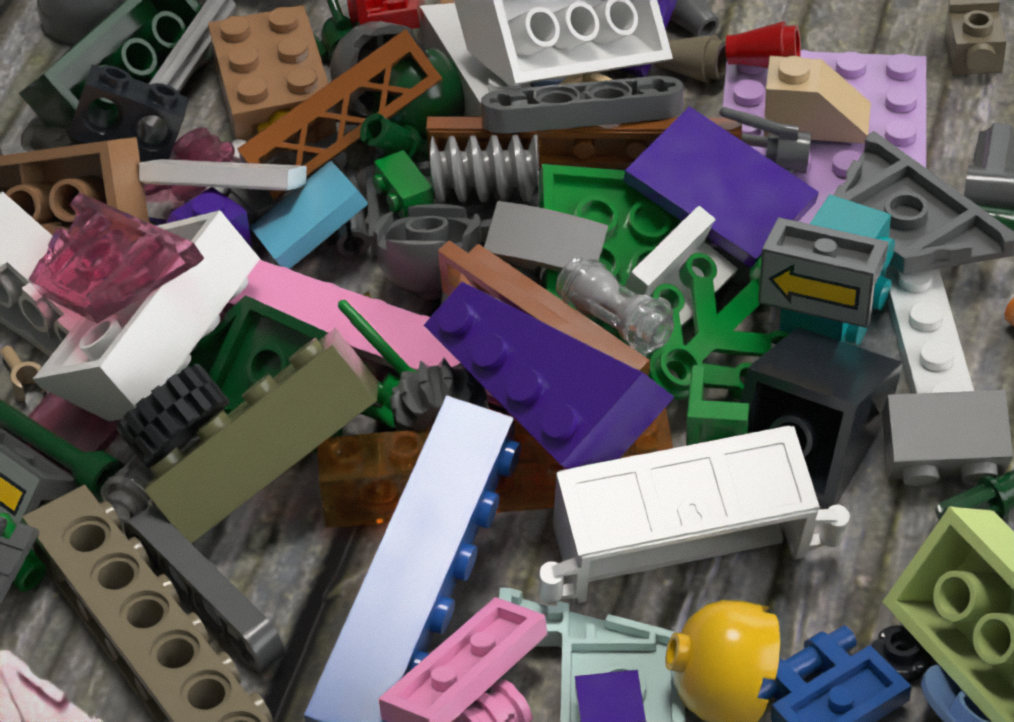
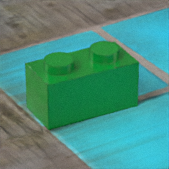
M404 150L374 161L376 174L372 177L374 187L378 194L383 193L387 198L389 208L393 213H398L401 218L408 217V207L434 204L433 187Z

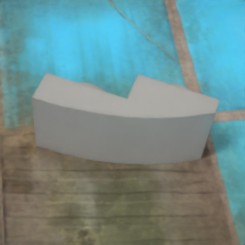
M497 201L484 248L503 261L532 271L537 266L580 279L585 274L596 272L608 225L553 210Z

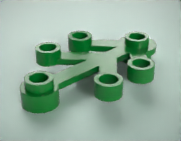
M694 253L682 264L679 269V277L681 282L691 290L695 337L687 345L683 343L679 312L685 304L682 292L674 285L661 284L647 298L646 305L649 308V314L658 321L660 348L649 358L650 373L647 376L673 395V400L689 398L693 365L705 366L704 387L728 389L734 398L741 401L744 384L740 381L739 376L746 377L748 367L752 363L744 362L733 368L705 364L702 361L711 352L761 357L772 348L771 344L776 345L788 335V333L780 330L773 331L770 334L733 331L760 305L758 303L762 256L750 269V283L718 314L713 279L717 275V266L713 259L704 253ZM692 266L699 268L703 272L704 277L696 275ZM659 297L668 300L672 309L664 307ZM668 369L673 370L678 375V378L674 377Z

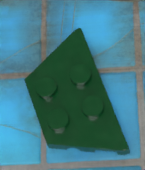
M245 295L226 312L225 318L212 332L199 340L197 343L198 347L190 354L192 358L187 367L191 368L194 364L201 365L230 403L227 407L232 412L245 401L242 395L251 386L268 374L274 378L291 364L288 359L314 338H317L318 341L321 340L328 332ZM343 427L312 451L339 463L342 456Z

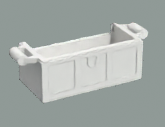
M785 426L560 470L556 475L553 528L562 562H547L541 567L538 594L540 599L547 604L557 603L560 599H572L573 604L584 603L587 600L588 582L780 544L783 542V536L779 523H782L793 559H801L806 556L808 551L825 545L828 547L840 545L845 535L850 514L841 505H832L828 509H819L820 506L794 426ZM822 525L820 533L814 534L815 527ZM564 576H566L568 584L563 585Z

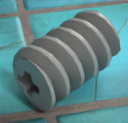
M491 135L486 151H481L476 136L469 137L465 151H460L455 137L449 136L444 151H439L432 136L430 172L431 184L437 201L439 203H446L451 188H454L459 202L467 203L472 188H475L480 202H488L493 187H496L501 201L509 202L514 187H517L522 201L530 202L535 187H539L538 135H533L528 150H523L518 135H512L507 150H502L497 135Z

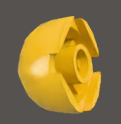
M720 600L699 609L687 620L681 633L674 632L671 635L666 649L665 665L667 670L673 671L674 685L683 705L696 716L708 722H758L762 717L769 700L757 697L763 678L776 679L780 652L779 621L776 614L766 612L770 607L740 600Z

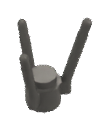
M728 107L720 108L719 114L724 118L769 132L768 137L742 133V141L749 146L767 148L766 157L791 174L807 173L811 132L798 131V125L780 124Z

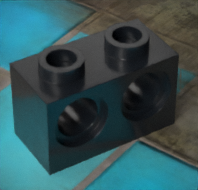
M91 64L67 137L86 144L137 137L140 162L159 159L169 160L184 120L189 98L180 95L175 88L163 83H153L150 85L133 79L126 71L118 67H99ZM99 98L108 99L117 106V109L103 110L95 104L94 100ZM157 116L166 125L152 127L145 123L143 117Z

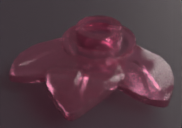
M200 127L187 132L175 142L173 151L176 157L172 160L230 162L235 154V148L230 141L221 142L217 135L210 134L205 127ZM146 184L144 190L145 196H151L163 190L171 189L177 201H186L197 196L206 187Z

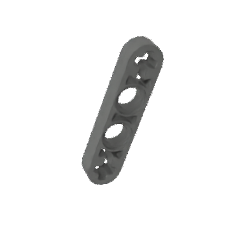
M650 76L492 91L481 98L482 126L490 132L503 134L673 118L683 112V83L673 77Z
M149 507L123 524L127 539L136 537L143 545L149 557L152 572L157 577L165 574L173 584L179 599L192 612L196 613L201 621L252 672L259 673L285 655L282 640L270 621L155 508Z

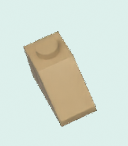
M770 56L765 95V119L780 124L798 125V131L811 132V140L865 144L869 131L871 107L869 100L822 59L802 58L799 56ZM764 131V136L768 137L769 132Z

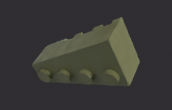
M336 327L318 341L317 338H314L288 359L291 364L274 378L268 374L251 386L242 395L245 401L227 415L221 410L195 431L199 439L183 452L175 446L149 467L154 475L149 479L144 491L170 523L191 544L377 401L378 380Z

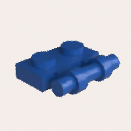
M843 625L829 634L821 631L807 639L803 644L804 649L788 659L783 660L779 658L776 679L763 678L757 697L766 700L772 697L778 699L777 702L771 705L772 722H877L910 701L911 685L871 645L850 656L847 652L857 646V640L851 629ZM816 670L823 673L808 683L803 680V678Z

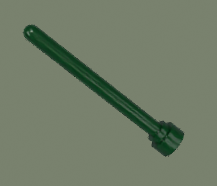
M0 399V426L72 471V477L76 482L77 488L86 485L98 502L111 499L119 491L126 475L125 466L121 461L101 450L83 452Z

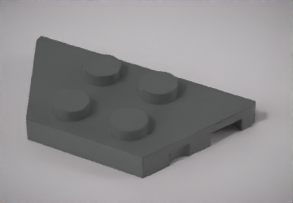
M875 131L868 134L865 139L862 155L858 161L853 160L846 172L845 182L839 185L833 194L834 196L891 214L889 238L895 240V249L889 264L902 274L1014 256V231Z

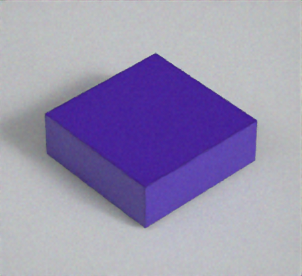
M638 670L575 676L579 722H646Z

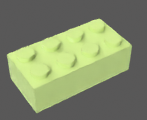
M949 507L882 603L991 722H1014V531L994 511Z

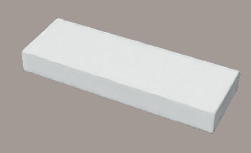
M166 159L139 163V181H143V184L282 191L300 188L306 184L307 166Z

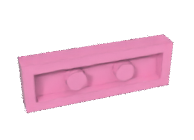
M497 597L493 598L378 699L381 719L387 722H452L547 636L545 615Z

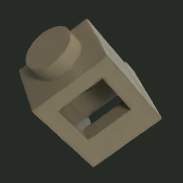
M949 0L945 41L953 75L1003 72L1006 38L999 14V0Z

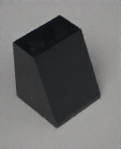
M797 327L748 367L740 402L749 403L748 434L785 426H794L819 506L828 509L832 505H837L883 427L882 411L887 396L896 393L903 362Z

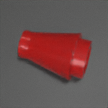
M785 21L740 34L726 36V58L728 65L740 64L768 69L770 56L801 57L799 28L797 25L786 26Z

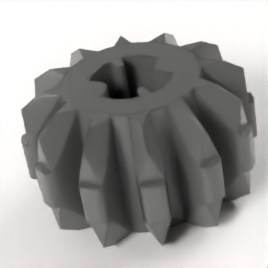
M444 357L438 365L429 366L420 360L418 371L401 372L399 385L392 388L391 410L394 427L398 431L399 438L408 439L414 450L423 448L446 395L489 409L486 388L461 363L451 367Z

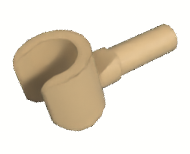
M5 346L1 349V355L11 369L10 377L15 399L18 402L26 401L23 386L30 383L38 385L33 378L42 367L35 362H22L13 347ZM41 388L42 393H45L47 391Z

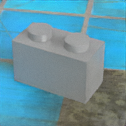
M1006 390L892 394L887 396L882 411L887 479H903L906 485L924 486L939 481V477L962 476V480L966 483H977L981 477L991 476L996 478L998 475L1005 473L1013 458Z

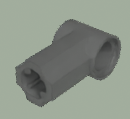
M993 123L987 130L979 131L973 158L974 164L968 166L964 196L976 205L1014 210V130L1012 125Z

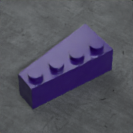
M464 282L457 286L424 324L430 333L499 403L567 469L620 459L674 399L673 395L643 372Z

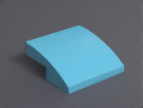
M329 161L310 176L303 187L293 190L252 224L250 228L277 263L290 269L369 203L332 161Z

